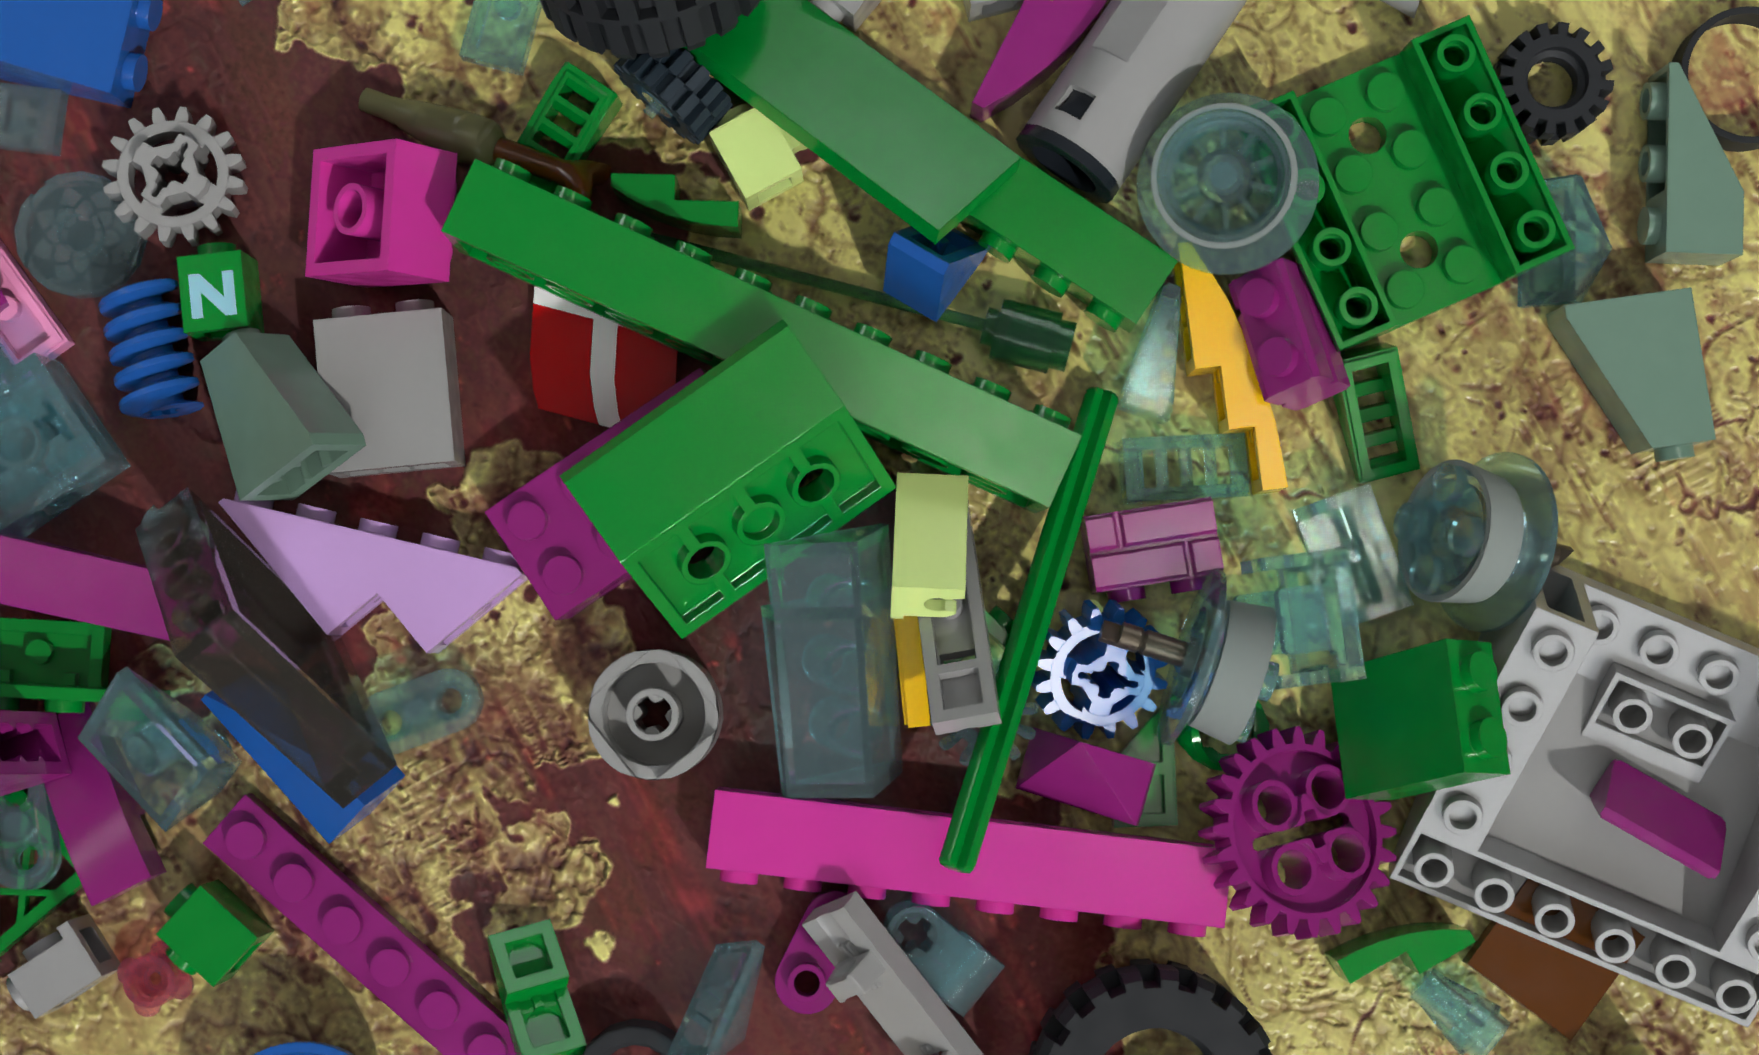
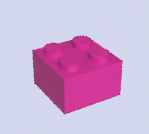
M397 138L314 149L305 277L364 288L449 282L453 248L452 243L441 230L456 196L457 153Z

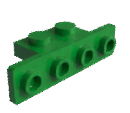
M0 617V709H20V698L45 699L44 711L85 713V702L110 703V715L150 716L151 705L170 703L171 690L108 687L112 628L82 621Z

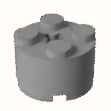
M663 649L635 651L611 663L594 684L588 711L589 734L600 756L620 773L645 780L672 778L700 763L714 747L724 720L721 694L710 673L693 658L676 651ZM648 698L654 703L665 700L669 703L671 709L665 715L669 722V726L666 729L659 724L646 727L642 719L648 713L644 702Z

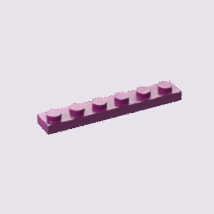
M253 793L245 794L203 842L207 848L442 1055H516L506 1017L499 1009Z

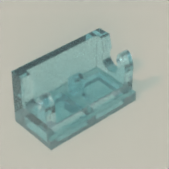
M1370 483L1292 510L1334 629H1340L1349 625L1354 626L1414 605Z

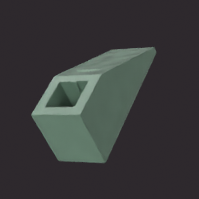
M1669 62L1648 78V82L1643 85L1640 95V116L1642 120H1647V144L1642 147L1640 152L1638 174L1640 181L1646 182V207L1641 209L1638 217L1637 237L1639 243L1645 245V263L1720 266L1743 255L1744 190L1680 63Z

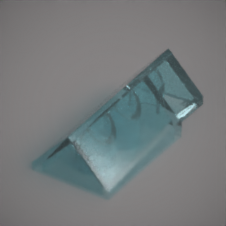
M880 523L764 544L770 604L761 606L782 796L785 798H874L903 772L894 618H890L892 576L889 524Z

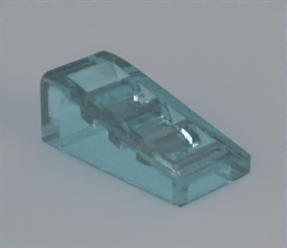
M1170 282L1167 285H1163L1155 295L1120 391L1117 408L1161 425L1170 420L1171 413L1173 412L1181 307V287Z
M1245 433L1125 438L1117 442L1122 505L1176 502L1210 496L1211 499L1250 496ZM1227 448L1230 484H1218L1215 449ZM1191 450H1202L1205 485L1194 486ZM1178 451L1180 486L1169 487L1167 452ZM1153 453L1156 482V487L1154 488L1144 487L1142 454Z

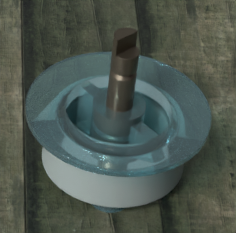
M1513 452L1494 453L1482 458L1474 465L1456 459L1444 461L1436 465L1419 481L1408 502L1398 509L1393 524L1395 536L1398 538L1399 565L1409 589L1420 599L1440 602L1445 612L1456 624L1477 632L1500 630L1521 617L1538 596L1550 569L1558 566L1574 551L1570 546L1557 543L1558 510L1555 494L1547 475L1535 461L1527 456Z
M1214 569L1204 580L1202 589L1198 591L1184 622L1179 639L1151 630L1144 631L1142 627L1123 622L1120 625L1104 620L1098 641L1134 653L1139 651L1143 656L1170 664L1166 678L1168 685L1167 689L1163 690L1158 717L1157 736L1160 744L1172 745L1185 727L1189 725L1215 739L1232 745L1236 741L1245 743L1254 723L1257 700L1267 702L1274 691L1279 675V664L1270 661L1280 641L1284 618L1277 616L1275 609L1272 607L1227 600L1226 574L1222 570Z

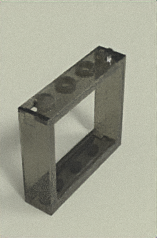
M188 486L160 509L153 505L146 512L141 524L135 528L174 656L344 809L394 768L397 762L342 637L326 635L277 573Z

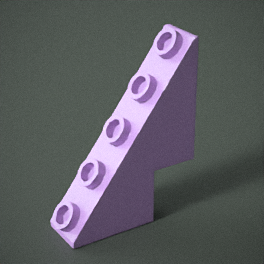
M237 490L234 501L223 498L218 502L326 635L342 636L384 601L426 653L439 654L528 580L522 569H519L520 566L513 555L508 552L485 547L482 559L458 554L461 541L422 533L420 545L396 539L398 526L360 518L358 530L334 525L337 512L299 503L296 515L272 510L274 500L239 501Z

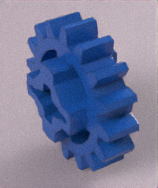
M1090 599L1083 600L1082 616L1074 618L1065 609L1059 611L1063 626L1058 631L1052 628L1048 629L1046 635L1048 645L1046 649H1042L1037 665L1042 670L1035 671L1031 684L1036 692H1041L1035 701L1046 715L1052 714L1051 719L1059 729L1065 732L1073 725V728L1082 739L1088 740L1095 726H1098L1107 739L1114 738L1116 723L1122 720L1131 729L1137 728L1138 722L1134 713L1140 707L1154 712L1157 708L1156 704L1149 697L1151 690L1167 689L1168 682L1156 672V669L1162 668L1168 663L1143 656L1139 651L1135 652L1136 661L1130 660L1126 656L1128 650L1098 641L1099 633L1104 620L1120 625L1123 622L1142 627L1144 631H1158L1151 624L1146 625L1147 619L1135 608H1131L1125 613V609L1116 600L1112 599L1108 600L1102 613ZM1061 678L1067 679L1070 682V692L1074 695L1073 702L1065 697Z

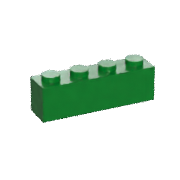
M1022 157L1017 172L961 221V223L981 235L978 244L987 249V252L1006 263H1009L1013 257L1034 270L1030 277L1036 284L1060 298L1063 297L1065 292H1068L1087 305L1083 312L1089 319L1111 332H1116L1118 327H1121L1128 333L1131 332L1178 262V259Z

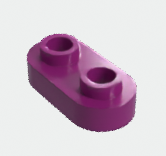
M829 889L819 893L811 900L778 966L775 976L776 992L782 1003L794 1012L814 1014L824 1010L835 999V996L825 984L835 967L804 929L802 923L815 908L846 896L847 890ZM805 970L814 972L820 982L818 988L810 993L800 991L795 985L796 975Z

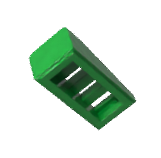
M565 61L549 85L517 142L558 157L538 144L545 134L569 150L564 158L565 160H586L623 105L619 96L613 90L573 64ZM573 91L595 105L590 115L568 101ZM559 113L582 127L577 137L553 122ZM536 176L531 178V182L538 185L541 189L552 194L554 193L557 184Z
M1380 342L1340 352L1351 386L1333 395L1356 482L1363 484L1420 469L1398 347ZM1376 366L1377 377L1354 382L1352 372ZM1383 392L1385 401L1359 407L1357 397ZM1385 417L1390 418V427L1364 433L1362 423ZM1396 441L1397 452L1369 459L1367 448Z

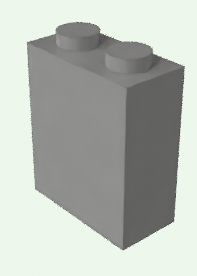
M425 299L400 301L395 303L396 312L371 314V307L342 306L332 309V318L313 320L317 373L361 430L366 442L364 448L330 472V475L338 478L466 466L453 317L442 308H434V301Z

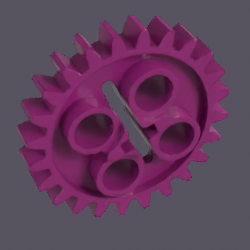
M1300 726L1290 727L1280 732L1275 728L1257 734V739L1254 737L1236 744L1238 753L1222 757L1218 761L1225 774L1208 778L1206 781L1208 787L1218 798L1199 804L1201 811L1214 818L1213 826L1198 830V836L1215 842L1216 849L1202 858L1204 864H1221L1223 872L1213 884L1215 889L1233 886L1236 892L1231 899L1229 908L1235 911L1252 906L1249 925L1258 927L1271 923L1272 936L1274 937L1294 934L1296 940L1317 938L1318 935L1320 937L1341 933V927L1356 925L1362 922L1359 911L1376 908L1378 905V901L1370 889L1386 887L1390 884L1387 876L1378 869L1379 864L1394 862L1397 857L1391 851L1382 847V839L1397 834L1396 828L1381 824L1379 817L1392 808L1391 802L1345 798L1339 744L1336 741L1325 745L1323 730L1319 729L1303 734ZM1312 784L1318 792V803L1312 795ZM1258 798L1265 807V820L1258 811ZM1337 814L1343 818V824L1340 827L1304 836L1292 842L1271 846L1260 851H1256L1253 848V841L1256 838ZM1332 846L1334 847V849H1335V851H1336V853H1337V858H1338V864H1337V865L1335 864V862H1334V860H1333V858H1332V852H1331ZM1278 861L1285 870V883L1281 881L1278 875Z

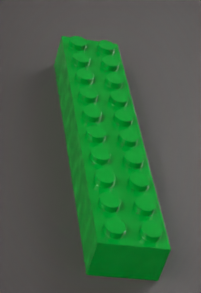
M496 158L494 165L491 166L474 159L441 230L460 253L713 368L783 319L844 403L865 437L948 475L969 476L968 484L1034 514L1050 508L1082 436L1068 429L1071 419L1039 404H1035L1033 411L1008 402L1012 393L1008 389L987 379L976 377L973 384H969L949 375L952 368L950 363L928 352L916 350L913 357L898 352L889 347L892 341L889 335L869 325L857 322L853 331L831 321L830 317L833 312L831 309L810 298L797 295L794 303H791L773 295L770 291L773 284L751 271L737 268L734 276L716 269L710 264L713 256L694 245L677 240L674 248H670L659 243L651 237L653 231L651 227L628 215L617 213L614 221L602 217L591 209L593 202L590 199L569 188L557 185L553 194L545 191L531 182L533 175L529 171L510 161Z

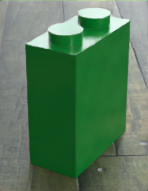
M1445 638L1329 672L1346 799L1395 800L1511 774L1507 753V734L1503 726L1497 685L1498 672L1493 658L1491 642Z

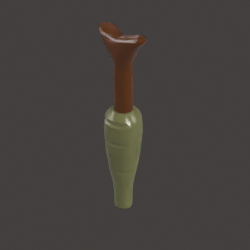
M365 88L360 95L358 102L360 111L396 125L399 129L429 147L457 153V160L468 165H472L474 159L488 165H493L496 158H502L524 168L533 176L569 188L588 199L592 197L593 187L603 185L611 175V166L609 164L591 160L560 159L507 139L499 124L494 120L473 112L440 104L395 97L372 88Z

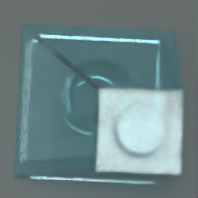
M128 667L116 673L78 736L80 742L165 832L219 794L242 763L223 735L213 731L198 714Z

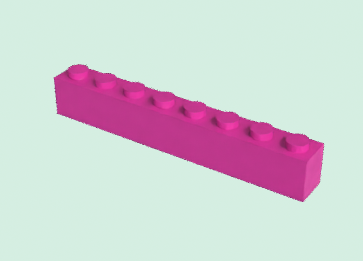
M721 786L715 789L706 868L719 869V880L724 882L756 885L758 884L759 874L784 877V888L806 892H821L823 882L848 884L847 895L857 891L861 898L884 900L886 898L887 889L912 892V903L934 907H949L950 897L976 899L975 910L1012 915L1014 913V904L1040 907V918L1063 922H1077L1078 912L1104 914L1103 925L1133 930L1142 929L1143 919L1168 922L1167 932L1191 937H1206L1207 926L1225 928L1229 887L1215 889L1213 884L1223 872L1221 864H1204L1202 859L1216 849L1215 844L990 818L976 866L969 874L950 870L941 865L939 861L953 813Z

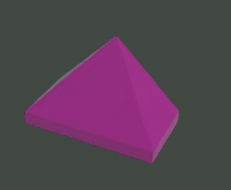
M1033 727L1015 788L1138 826L1156 764Z

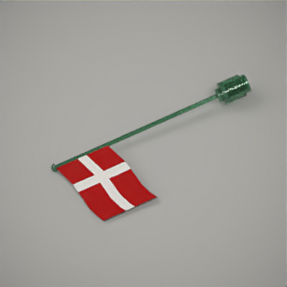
M651 233V237L656 239L657 242L670 248H674L677 240H680ZM684 241L706 251L713 256L712 261L924 316L884 292ZM534 286L530 365L533 390L539 409L610 428L677 383L678 351ZM1004 298L1001 310L989 307L986 319L946 309L939 318L941 321L982 331L980 344L991 346L990 360L1047 374L1049 368L1064 372L1077 325L1076 322L1062 319L1063 312L1009 298Z

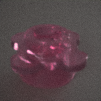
M162 940L155 942L151 946L149 953L137 959L133 957L124 959L117 970L118 979L123 983L127 997L134 1003L135 1011L144 1017H152L158 1014L161 1006L174 998L183 1000L189 997L194 989L193 977L188 973H184L168 958L165 952L168 945ZM154 972L161 976V982L157 985L153 984L150 979Z

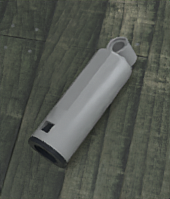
M1111 0L1017 136L1016 141L1019 148L1039 169L1072 191L1094 202L1108 204L1125 182L1247 0Z

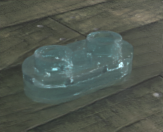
M441 669L369 696L359 706L355 716V724L364 728L387 755L400 754L469 728L477 721L482 712L484 704L483 692L478 681L469 673L459 669ZM450 688L456 689L462 696V705L455 713L448 712L442 705V696ZM390 710L397 712L402 719V727L395 735L387 733L382 726V719Z
M45 783L28 788V797L20 806L15 807L10 802V794L0 796V884L8 888L24 891L41 888L55 877L60 868L62 852L58 826ZM33 846L38 852V860L31 869L25 870L20 864V856L26 848Z

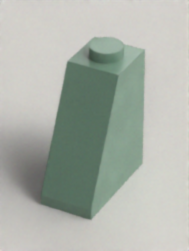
M1691 287L1568 304L1546 314L1549 330L1631 454L1654 451L1655 462L1695 457L1693 445L1716 439Z
M256 328L237 329L226 334L222 338V343L200 361L239 501L295 500L366 446L361 430L289 335L260 333V330Z

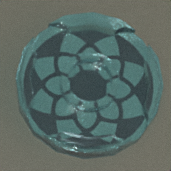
M85 171L57 174L45 181L44 183L47 185L41 187L35 195L31 193L21 205L14 229L17 254L24 267L29 269L32 276L48 290L77 299L105 296L126 284L140 266L147 239H142L134 231L137 218L123 223L114 213L118 205L124 200H110L104 193L103 187L113 182L107 177Z

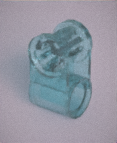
M907 899L891 907L884 918L883 926L944 1003L963 1017H965L1005 968L981 944L962 929L960 931L930 906L915 904L911 902V899ZM922 918L926 919L922 926L928 935L926 940L920 944L916 940L911 939L905 946L902 945L904 936L899 929L900 924L904 920L916 924Z

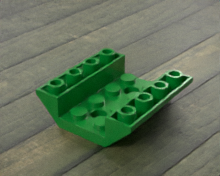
M1470 15L1410 40L1397 55L1304 95L1296 97L1293 90L1253 107L1268 115L1282 128L1294 149L1298 168L1296 192L1290 208L1279 223L1337 352L1387 334L1482 293L1575 249ZM1361 122L1374 126L1381 137L1378 151L1371 154L1357 151L1349 140L1350 127ZM1236 124L1276 214L1282 203L1286 188V173L1282 158L1273 143L1263 134L1250 127ZM1418 236L1428 242L1432 250V257L1427 267L1414 268L1403 260L1400 246L1405 237Z
M783 319L560 475L568 490L619 562L681 639L692 634L896 488V485L844 403ZM822 468V474L806 486L799 487L802 478L807 473ZM714 546V550L695 564L689 563L691 557L698 550Z

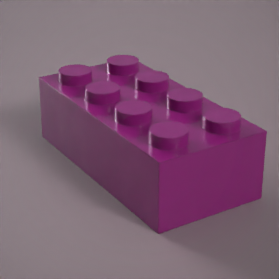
M698 368L485 511V514L554 620L572 618L632 578L568 490L560 475L704 375L706 371L702 368Z

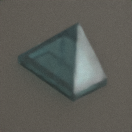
M1575 174L1544 179L1575 249L1519 275L1517 307L1533 308L1582 303L1612 250L1610 241L1582 176Z
M757 940L716 944L667 1055H725L745 1039L764 955V945Z

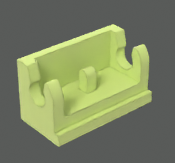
M897 472L890 618L903 619L904 616H952L956 614L957 601L953 599H965L969 476Z

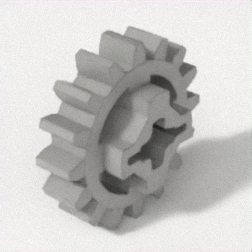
M181 106L176 113L175 120L172 121L167 120L159 107L152 109L153 124L144 127L135 118L130 119L128 123L134 136L129 141L113 136L110 142L120 152L119 160H103L102 167L109 175L117 178V181L103 187L104 193L110 200H124L118 205L114 213L123 223L137 218L134 231L144 240L150 237L157 229L159 241L165 247L172 248L177 234L182 233L192 247L199 245L198 230L207 227L216 236L221 235L223 232L217 218L222 213L235 218L240 214L237 207L230 200L231 195L247 194L248 191L245 182L233 176V174L246 169L247 166L241 154H228L236 145L230 133L226 131L214 137L217 124L212 117L206 114L194 125L192 115L187 107ZM175 139L173 143L153 147L163 141ZM210 152L213 154L217 165L216 185L206 178L204 172L205 167L210 161L207 157ZM136 170L144 175L146 187L141 193L144 198L142 202L139 201L135 191L134 177ZM184 170L188 175L187 180L183 184L178 181H171L167 184L164 180V176L169 171L180 174ZM199 207V209L189 214L175 216L180 210Z

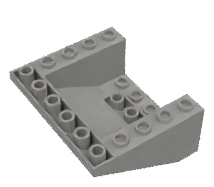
M1517 561L1508 580L1499 590L1478 641L1491 642L1493 658L1498 672L1497 685L1503 726L1507 734V753L1511 774L1416 795L1393 853L1397 856L1396 861L1389 863V877L1748 1028L1759 1011V648L1558 565L1553 568H1547ZM1613 760H1622L1724 819L1727 830L1721 871L1716 879L1704 877L1600 818L1589 795ZM1527 878L1540 883L1534 891L1531 900L1535 926L1504 913L1512 905L1515 895ZM1570 896L1600 908L1591 921V934L1596 951L1562 938L1569 934L1575 925ZM1549 910H1560L1559 913L1553 916L1544 915ZM1631 927L1645 936L1636 951ZM1619 935L1614 940H1605L1608 936Z

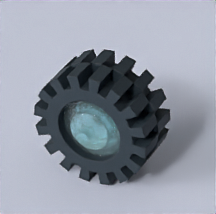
M680 48L670 50L671 56L652 59L649 53L637 54L635 59L620 58L613 65L614 71L620 76L619 79L622 83L632 89L630 92L646 104L643 110L645 114L651 119L658 115L665 125L669 128L672 127L682 138L686 137L693 144L699 145L733 107V104L730 102L731 98L722 91L724 88L717 80L712 79L709 76L710 72L703 65H698L693 60L694 57L687 50L683 51Z

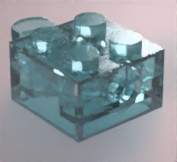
M0 343V534L26 538L131 467V465L62 362L34 352L16 364L3 344Z

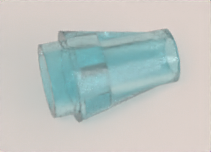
M1434 967L1423 976L1409 995L1410 998L1421 1006L1459 1055H1464L1465 1053L1469 1055H1487L1500 1041L1511 1023L1500 1014L1502 1006L1444 976Z

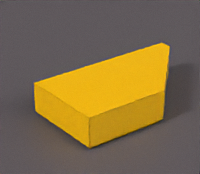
M904 616L903 619L893 618L904 725H907L908 728L931 726L918 616Z

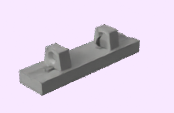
M969 500L965 599H953L957 601L955 615L948 617L918 616L931 722L936 735L958 732L967 728L1002 724ZM975 655V659L943 663L945 660Z
M857 891L815 908L802 923L804 929L835 967L825 983L840 1003L845 1002L847 998L857 995L904 1055H939L938 1052L940 1051L943 1052L941 1055H984Z

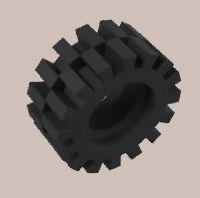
M1548 22L1536 25L1530 32L1526 30L1519 35L1497 57L1499 60L1493 65L1528 144L1533 143L1536 139H1541V146L1553 145L1560 139H1562V142H1565L1597 120L1596 117L1604 112L1609 104L1605 97L1612 93L1614 88V80H1606V75L1613 70L1611 59L1603 62L1600 61L1598 55L1605 47L1599 40L1592 46L1588 45L1584 40L1590 32L1582 27L1572 34L1568 32L1570 23L1558 22L1551 29L1548 28ZM1542 62H1552L1560 65L1567 71L1572 81V93L1566 104L1549 107L1542 105L1532 97L1527 80L1528 74L1534 65Z

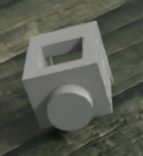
M90 914L64 922L57 927L58 931L28 947L22 952L28 962L8 974L9 978L6 980V985L11 997L19 1007L26 1011L30 1010L35 1019L60 1009L123 968Z

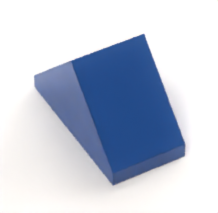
M912 226L895 231L888 243L883 291L937 322L983 261L987 249L955 228L936 245Z

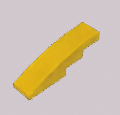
M1190 241L1179 242L1172 251L1171 256L1178 259L1173 268L1186 377L1212 375L1219 436L1244 433L1252 495L1279 492L1288 488L1276 421L1270 403L1265 402L1242 328L1227 296L1195 245Z

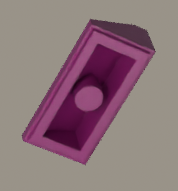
M1613 760L1589 795L1600 818L1704 877L1716 879L1721 871L1727 830L1724 819L1622 760Z

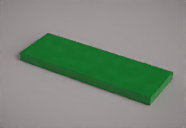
M761 0L748 17L742 14L738 17V23L733 30L722 37L716 33L706 38L704 46L689 51L694 57L693 60L698 65H703L710 72L711 76L935 245L1018 170L1021 156L808 0ZM687 47L680 48L683 51H688Z

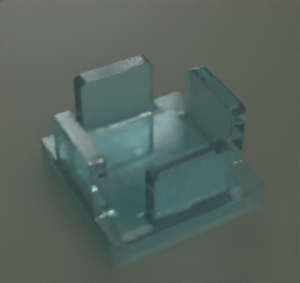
M1348 547L1265 557L1240 562L1242 575L1277 571L1278 588L1276 590L1237 595L1232 600L1272 607L1276 611L1277 623L1272 655H1287L1290 673L1266 676L1261 690L1285 689L1366 679Z

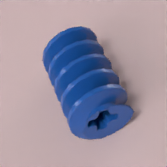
M164 278L129 284L109 293L98 304L101 315L113 319L105 325L103 332L108 341L118 344L110 350L108 356L112 365L124 368L113 378L114 385L118 390L130 393L118 403L119 409L124 415L145 419H164L191 414L205 406L200 401L184 400L183 393L200 385L198 377L179 375L178 372L179 368L191 363L195 358L192 352L174 351L173 344L189 337V335L184 333L183 327H174L168 324L169 319L182 313L181 303L164 302L163 295L179 288L177 280Z

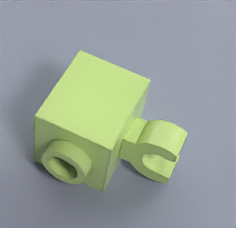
M748 103L730 109L717 124L718 127L709 132L716 153L749 211L804 182L802 167L794 154L808 148L755 108L751 109Z

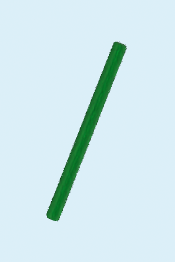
M1089 387L1082 400L1073 429L1074 432L1082 436L1048 509L995 678L1002 724L980 727L939 857L941 865L956 872L970 874L977 863L1119 402L1118 396L1112 391L1099 387Z

